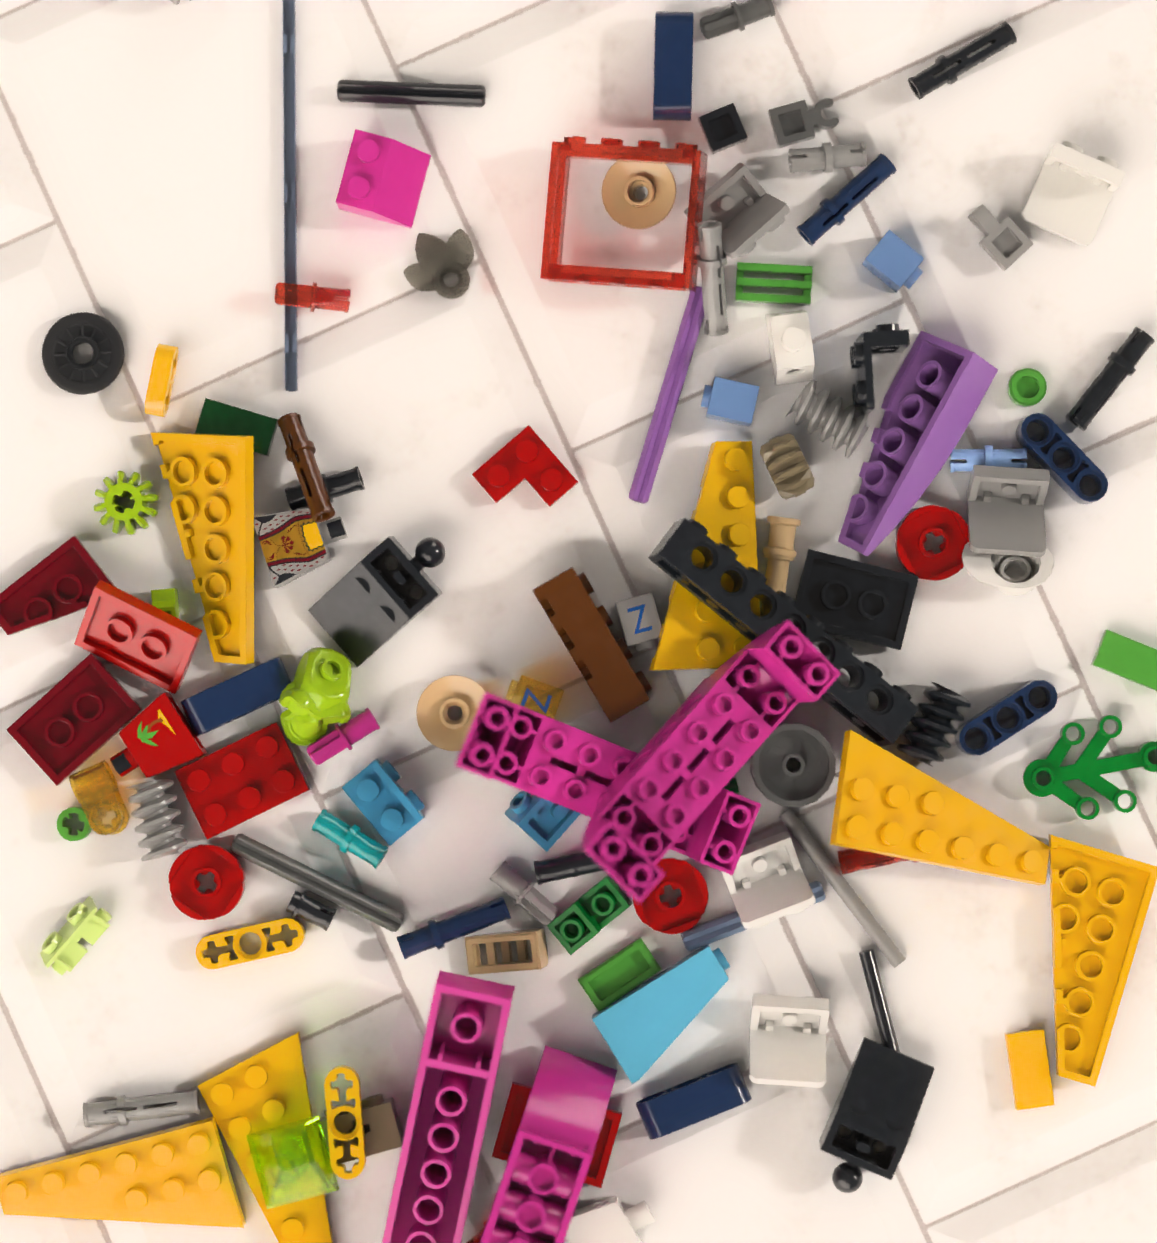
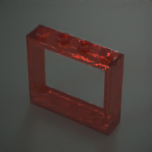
M579 136L564 137V142L552 141L540 278L549 282L696 292L697 256L699 255L700 248L697 224L702 222L708 155L701 150H697L698 145L675 143V149L660 148V142L639 140L637 147L623 146V140L614 138H601L600 144H587L586 138ZM571 158L692 166L683 273L561 264Z

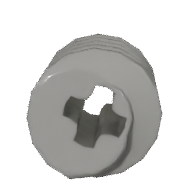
M812 380L805 386L786 416L795 411L794 424L797 426L806 419L809 420L807 427L809 434L820 427L822 430L819 440L822 442L833 436L832 449L835 451L846 444L845 457L849 459L869 428L866 427L868 414L863 413L854 419V405L851 404L843 411L840 410L843 398L838 396L829 403L830 390L825 388L816 394L817 381Z
M159 779L125 787L137 789V792L128 798V802L140 804L141 806L132 812L131 816L144 819L143 823L134 828L137 833L147 834V837L141 840L138 846L150 848L151 852L141 858L142 862L180 853L178 850L188 843L187 839L175 838V835L184 829V825L172 823L171 821L181 814L179 809L168 808L169 804L177 800V795L165 793V790L174 784L173 780Z

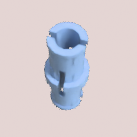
M984 445V449H954L950 454L951 460H966L950 461V473L970 472L973 469V465L1027 468L1026 461H1011L1012 459H1027V447L993 449L992 445Z

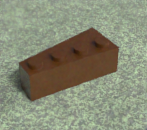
M571 567L533 590L610 723L650 700L647 692L652 690V687L643 672L640 670L634 673L627 660L632 658L633 655L622 637L618 640L614 639L608 628L614 623L604 606L601 605L596 608L589 595L595 591L584 572L577 575L574 568Z

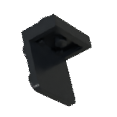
M899 324L876 325V329H873L872 332H862L856 339V342L853 343V346H850L851 369L858 368V380H856V384H852L853 405L860 406L861 414H869L875 408L872 354L901 353L910 345L909 329L899 330Z

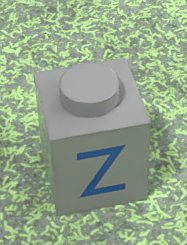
M652 592L615 602L627 647L635 645L638 652L658 646L657 638L662 626Z

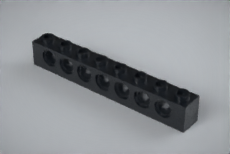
M684 518L671 526L648 557L649 560L750 641L782 623V621L789 620L813 645L819 648L821 654L838 671L844 668L849 673L850 682L847 687H844L837 678L820 698L878 745L885 746L895 743L919 709L910 701L912 697L906 690L897 685L891 686L881 678L883 673L879 668L867 661L863 663L853 655L854 649L847 642L840 638L833 639L823 631L825 626L820 620L812 615L807 614L805 616L794 607L796 602L782 591L775 592L765 583L767 579L761 572L752 567L746 568L736 560L737 554L723 543L716 544L707 536V529L693 519L688 521ZM694 549L700 551L704 556L705 563L702 569L697 568L691 560V554ZM724 573L733 579L734 588L731 593L725 591L721 585V577ZM753 597L758 598L763 605L761 616L755 615L751 610L750 603ZM871 691L877 695L879 701L875 711L869 707L867 702L868 694Z

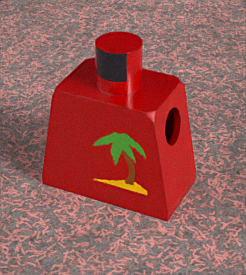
M164 692L119 732L127 748L111 757L110 761L121 777L140 767L147 778H152L202 757L208 752L198 736H195L191 725L172 695Z

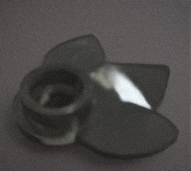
M458 229L445 243L436 236L419 233L415 246L418 263L408 266L403 271L408 282L419 291H436L446 299H456L464 295L470 285V276L467 269L474 259V249L468 235L462 229ZM449 274H454L459 279L454 287H448L444 283L445 277Z

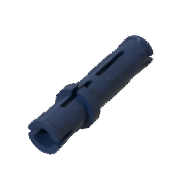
M880 153L873 162L851 179L832 198H825L821 201L820 208L801 225L796 227L801 237L809 245L813 246L835 224L840 226L845 221V215L868 197L887 178L896 173L897 170L893 163L884 154Z
M500 896L497 899L437 922L435 919L428 921L427 926L397 936L396 938L404 959H408L411 956L435 947L438 950L445 947V943L498 922L509 920L511 916L503 896Z

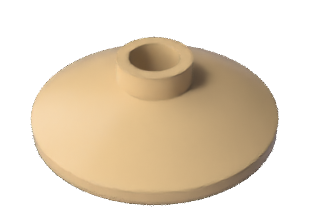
M631 154L619 159L610 167L602 184V201L607 213L614 221L630 229H647L657 225L670 213L676 199V182L671 170L660 159L648 154ZM640 187H646L648 190V195L643 200L636 198V191Z
M457 675L439 678L428 685L419 698L416 710L418 726L424 737L440 749L461 751L485 690L472 679ZM452 706H458L462 710V717L457 721L451 720L448 716V710Z

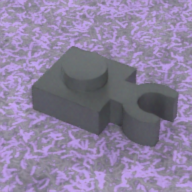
M822 99L816 104L815 108L808 110L805 100L770 109L768 115L778 149L814 139L816 135L813 127L818 126L825 130L836 127L839 123L838 118L826 120L821 115V111L824 108L833 106V99Z

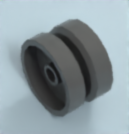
M783 723L778 725L750 757V773L757 789L767 799L785 807H803L816 802L829 790L835 776L836 758L830 742L818 730L804 724ZM797 758L796 761H800L799 770L789 772L786 768L788 759Z

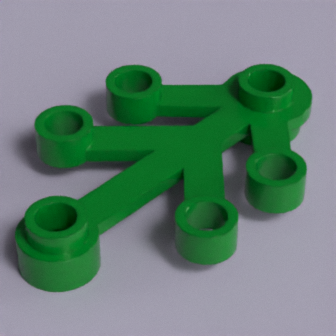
M1106 715L1098 721V730L1075 764L1059 767L1071 746L1080 744L1085 737L1084 728L1080 724L1069 722L1061 728L1060 738L1046 759H1037L1027 765L1023 772V783L1031 794L1038 797H1047L1053 794L1075 809L1076 814L1080 818L1085 820L1094 819L1100 810L1098 802L1091 797H1081L1062 783L1078 779L1111 801L1117 811L1128 813L1136 807L1137 799L1135 794L1129 790H1120L1100 775L1138 767L1146 771L1157 772V763L1152 764L1148 760L1149 752L1153 749L1157 750V742H1146L1134 753L1096 760L1109 740L1117 737L1122 731L1120 719L1113 715ZM1108 719L1113 720L1116 724V729L1111 734L1106 733L1103 729L1104 722ZM1071 726L1076 727L1079 731V736L1074 741H1070L1066 737V731ZM1040 771H1046L1049 775V781L1045 785H1039L1036 781V775ZM1122 794H1127L1131 799V803L1127 808H1121L1118 804V798ZM1085 801H1090L1093 804V812L1090 815H1084L1081 812V805Z

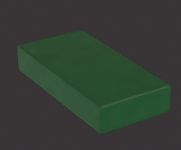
M205 398L195 433L254 436V453L269 456L278 426V419Z

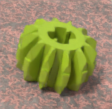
M118 471L116 476L118 484H115L109 477H105L103 482L109 488L107 493L99 489L95 491L96 496L105 500L104 503L94 505V511H107L101 517L100 523L106 526L114 521L112 525L113 533L119 534L125 524L127 533L134 535L136 533L135 522L144 529L149 527L148 521L143 517L145 513L150 516H157L158 511L149 508L148 503L157 502L159 497L156 494L145 495L152 488L153 484L147 480L139 485L141 475L137 472H133L129 481H127L125 472ZM129 493H131L133 496L129 499L135 501L132 509L126 508L121 513L120 510L123 507L118 505L120 497L127 498Z

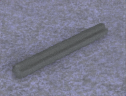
M237 834L231 844L230 850L232 853L392 932H397L404 920L403 913L244 834Z

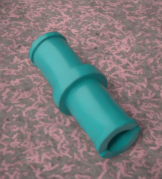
M325 809L318 815L311 829L339 845V850L346 854L349 851L371 864L375 869L380 865L389 849L387 846H383L360 832L361 827L358 825L350 826Z

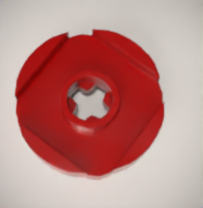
M927 505L914 510L904 518L896 531L895 550L901 565L909 573L918 576L921 580L940 581L955 575L963 568L962 553L964 546L969 542L968 525L960 514L946 507ZM932 533L934 537L941 536L944 542L939 545L940 552L938 554H934L931 549L925 550L923 544L927 542L926 534Z
M201 844L184 851L174 861L169 872L170 892L175 906L188 917L197 920L216 919L228 914L238 905L245 890L246 874L239 860L232 852L219 845ZM209 872L215 875L213 881L217 884L215 890L208 888L205 892H202L199 889L201 882L197 879L198 875L201 873L206 876Z
M662 858L656 865L665 873L664 877L640 904L634 898L633 904L641 921L653 930L666 934H679L694 927L701 919L708 903V887L699 870L687 861L676 858ZM671 885L673 890L680 889L681 896L676 898L677 905L670 907L668 901H660L659 896L664 894L663 887Z

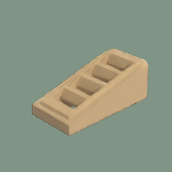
M544 928L464 937L469 975L536 970L548 965ZM526 940H530L532 959H528ZM511 941H516L518 961H513ZM496 942L501 944L503 962L497 963ZM486 943L488 964L482 965L480 944Z

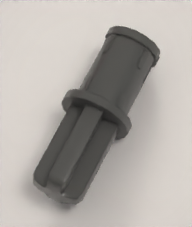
M748 0L740 4H736L734 1L731 3V7L702 17L699 20L700 29L706 39L717 37L738 28L740 31H744L746 25L769 16H775V9L772 0Z

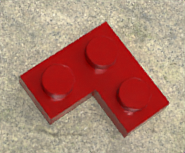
M529 425L472 474L496 503L526 480L545 503L551 507L578 484V481Z

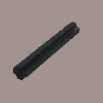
M340 80L337 84V98L341 102L483 107L486 102V89L483 85Z

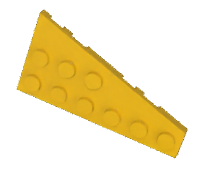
M152 432L154 446H159L163 464L160 465L163 479H168L173 500L170 505L185 559L191 560L196 578L192 580L195 594L200 593L205 614L202 620L214 662L254 663V436Z
M716 441L710 447L700 484L699 498L691 519L703 525L708 531L707 536L716 544L723 543L730 547L738 556L736 560L743 566L758 570L752 441ZM694 549L691 554V560L697 568L702 569L705 563L704 556L700 551ZM724 573L721 577V585L725 591L730 593L734 588V582L731 576ZM674 580L669 596L670 603L664 624L661 625L662 628L658 637L660 638L655 657L652 658L649 671L718 669L751 641ZM753 597L750 603L751 610L755 615L760 616V600Z
M852 730L845 731L830 839L831 845L1035 885L1046 884L1050 850L1048 845Z
M1049 834L1056 1074L1095 1087L1156 884L1157 867Z
M299 1031L200 1083L198 1088L278 1242L333 1243Z
M214 1117L0 1173V1203L4 1214L239 1228H244L245 1219Z

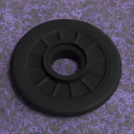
M79 312L61 318L50 328L42 346V361L49 378L61 389L79 395L93 394L105 389L117 378L124 362V345L119 332L107 319L97 314ZM81 343L90 344L93 349L92 359L85 364H79L73 358L74 348Z

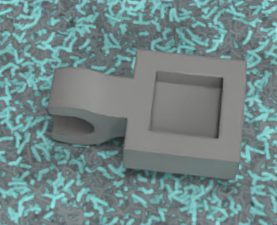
M983 204L968 216L973 225L986 235L978 244L1003 271L1008 269L1033 245V242L1009 216L999 223Z

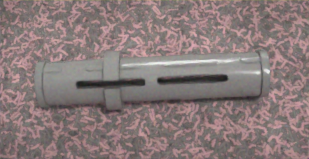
M706 220L697 224L700 255L696 257L697 266L701 269L704 332L709 334V336H721L729 332L724 281V266L727 264V256L723 253L722 223L717 222V220Z
M198 1090L136 1098H126L125 1095L117 1096L116 1100L83 1103L85 1127L111 1123L127 1126L129 1121L194 1113L200 1114ZM177 1103V1105L146 1109V1107ZM137 1108V1110L106 1113L107 1111Z

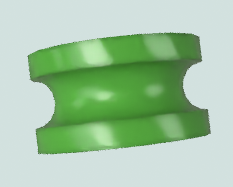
M81 807L68 808L62 811L57 819L59 834L69 841H79L86 838L93 828L91 814ZM72 813L79 814V821L85 824L83 830H77L78 835L71 834V827L66 826L65 823L67 818H73Z

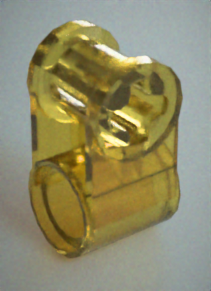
M105 760L69 776L72 790L81 804L93 831L102 835H114L125 830L129 823V812L119 792L114 773ZM106 811H114L116 817L111 820L112 825L103 824L102 818L107 815Z

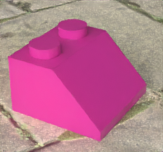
M355 129L336 199L339 210L412 229L431 155L394 139Z

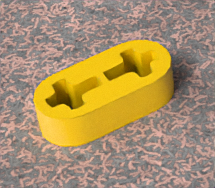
M158 344L146 394L145 414L165 417L167 414L178 362V347Z

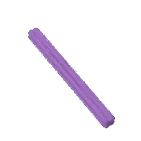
M693 286L691 288L629 492V499L638 503L646 504L649 500L703 322L704 309L702 287Z

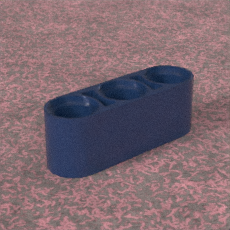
M656 11L653 120L691 121L693 12Z
M1035 413L1019 423L1016 429V438L1022 447H1027L1028 454L1043 469L1049 470L1050 476L1074 501L1080 504H1090L1104 497L1108 489V481L1104 473L1051 418L1045 414ZM1030 422L1039 423L1043 427L1044 438L1042 441L1036 442L1028 437L1026 429ZM1062 449L1069 454L1071 461L1067 469H1061L1054 464L1053 453L1055 450ZM1083 476L1091 477L1096 482L1097 489L1093 496H1086L1081 492L1079 483Z
M277 657L199 692L180 703L197 737L279 700L280 694L291 683V680L281 658Z
M1034 680L1023 684L963 723L957 729L958 733L955 735L957 747L968 755L987 753L1050 712L1057 703L1055 687L1044 680ZM1036 686L1041 687L1047 695L1045 704L1040 708L1033 707L1029 701V693ZM1004 707L1010 708L1015 715L1013 725L1007 729L1002 728L997 722L998 711ZM973 727L978 728L983 734L982 745L976 749L969 748L965 742L966 732Z
M732 1063L643 1098L636 1102V1107L648 1137L652 1140L738 1107L752 1098L738 1063Z

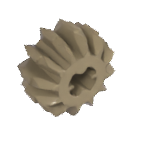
M789 433L782 436L778 435L761 446V457L782 498L787 500L792 497H798L814 487L815 479L793 435Z

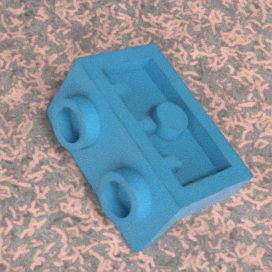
M375 759L345 784L342 789L387 844L391 846L425 818V815L421 812L425 805L412 789L406 793L397 783L401 776L388 760L382 764L378 759Z
M522 791L514 796L510 802V807L504 814L541 848L548 851L581 813Z

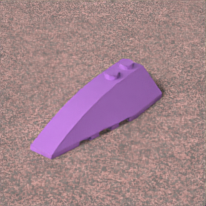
M920 331L884 397L881 408L885 410L880 428H874L870 440L874 443L869 462H863L859 477L862 478V484L859 493L852 496L838 542L868 557L892 532L919 500L947 461L998 371L997 368L970 350Z

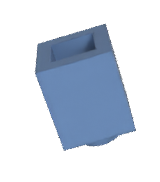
M889 230L865 258L862 265L897 293L903 285L910 289L921 276L923 271L918 266L924 258Z
M715 377L713 386L705 384L700 407L707 408L706 418L750 427L760 386Z

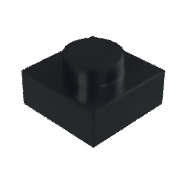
M734 103L698 117L712 155L748 139Z

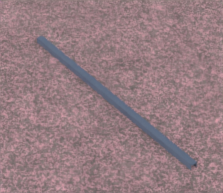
M283 0L285 390L295 392L298 391L295 0Z

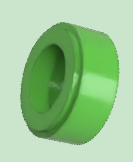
M1024 368L1014 373L1007 385L1010 399L1021 407L1036 405L1043 399L1047 390L1046 380L1043 375L1031 368Z

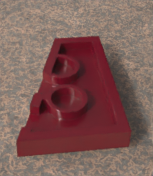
M73 536L0 593V626L9 636L87 609L94 587L100 580L114 587L116 586L78 537Z

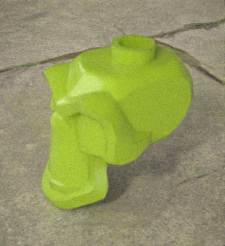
M311 648L302 656L294 681L289 683L280 694L279 703L283 707L288 708L280 716L281 724L286 737L292 743L307 746L321 738L327 732L330 724L348 723L351 717L348 699L352 671L348 658L342 653L331 648Z

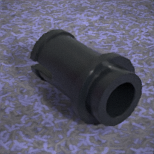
M295 890L286 909L287 912L292 914L291 918L300 917L327 931L337 909L306 896L307 891L305 890L303 893Z

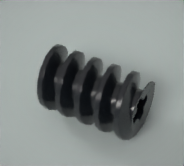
M934 682L932 683L936 686L937 690L925 689L923 692L924 696L931 703L917 704L918 710L924 717L913 716L910 720L917 728V731L905 730L903 733L910 741V745L898 744L896 747L899 751L932 766L930 764L931 761L944 762L945 758L937 751L938 747H951V744L944 735H957L958 733L957 729L951 724V721H964L965 719L957 710L958 706L971 707L972 705L965 697Z

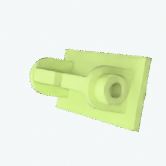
M88 896L83 904L81 902L77 903L68 913L67 922L59 932H52L44 941L40 954L45 966L49 968L51 965L61 975L66 971L71 972L88 952L84 946L78 943L79 940L83 938L91 945H94L110 926L109 920L112 916L103 908L98 910L90 896Z

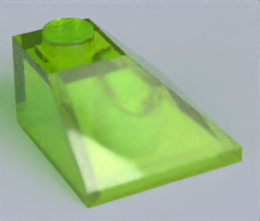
M319 1116L246 1135L267 1209L339 1190L336 1175L330 1165V1154Z

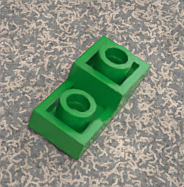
M608 874L552 920L547 927L567 952L572 955L598 934L602 928L629 908L632 902Z

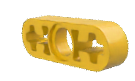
M285 917L210 934L198 943L196 958L207 969H219L293 952L303 944L306 935L305 928L296 918ZM284 924H288L290 930H297L298 936L292 939V945H287L286 940H277L272 942L275 950H268L269 940L263 928L270 927V935L282 932ZM253 932L260 937L261 948L257 953L248 954L242 950L240 940L245 933ZM233 936V949L238 958H231L232 951L220 954L218 962H214L211 956L205 957L204 950L209 948L210 941H214L216 947L226 946L230 944L227 937Z
M340 1065L333 1068L324 1081L330 1165L332 1171L338 1177L353 1179L360 1175L366 1164L361 1086L358 1073L349 1066ZM342 1073L345 1075L346 1080H352L353 1086H349L346 1090V1100L349 1101L354 1098L355 1105L340 1104L333 1107L332 1100L340 1101L339 1088L332 1087V1082L338 1079V1074ZM343 1111L352 1113L356 1119L355 1129L348 1133L340 1132L334 1124L335 1116ZM355 1137L358 1138V1144L353 1142L350 1144L351 1156L358 1157L359 1162L354 1163L352 1170H346L345 1164L338 1163V1159L343 1157L345 1150L344 1143L336 1145L335 1139L347 1141Z

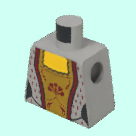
M309 508L254 517V527L274 587L277 588L285 586L331 561L332 558L327 544L348 538L341 516L317 523L312 521Z

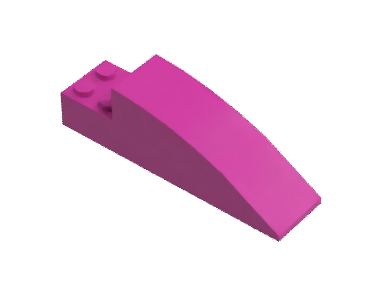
M439 971L382 1243H461L515 986Z

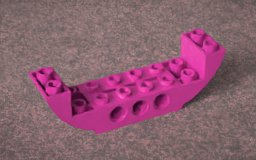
M789 620L772 627L755 638L700 683L606 789V794L596 807L585 829L582 841L583 849L640 904L665 875L656 864L799 702H817L841 673Z
M485 692L455 765L591 817L606 794V789L638 753ZM723 788L670 849L733 876L761 804Z
M545 1045L533 1081L532 1090L480 1243L564 1242L602 1127L617 1069Z

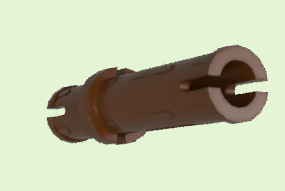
M297 413L286 414L277 421L287 447L285 455L287 460L293 463L312 521L317 523L327 521L335 515V510L329 499L314 457L316 452L314 443L308 440L301 415H297Z

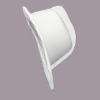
M968 542L964 546L962 553L963 566L970 576L981 583L995 586L999 591L1011 596L1024 595L1044 583L1052 574L1054 567L1052 553L1047 547L1043 556L1031 557L975 553L970 550Z

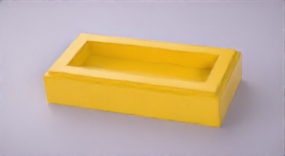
M1044 1029L1004 1033L1015 1109L1023 1110L1055 1105Z

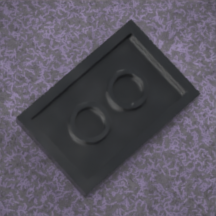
M808 549L794 607L805 616L809 614L820 620L825 626L823 630L825 632L901 650L919 577Z

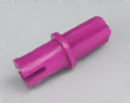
M366 708L365 711L350 719L348 723H344L341 726L338 723L335 724L336 729L307 746V753L316 765H320L346 748L349 750L353 749L352 744L373 731L380 729V726L369 708Z

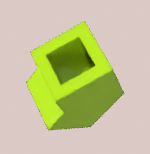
M178 589L151 590L152 606L179 618Z

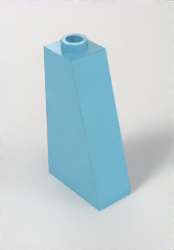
M709 945L699 948L592 1015V1020L632 1084L637 1082L729 980L725 970L731 966L719 947L713 951Z

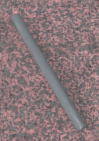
M791 808L786 810L779 818L894 968L897 967L906 958Z

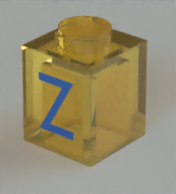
M521 675L519 681L512 679L505 700L554 719L565 690Z

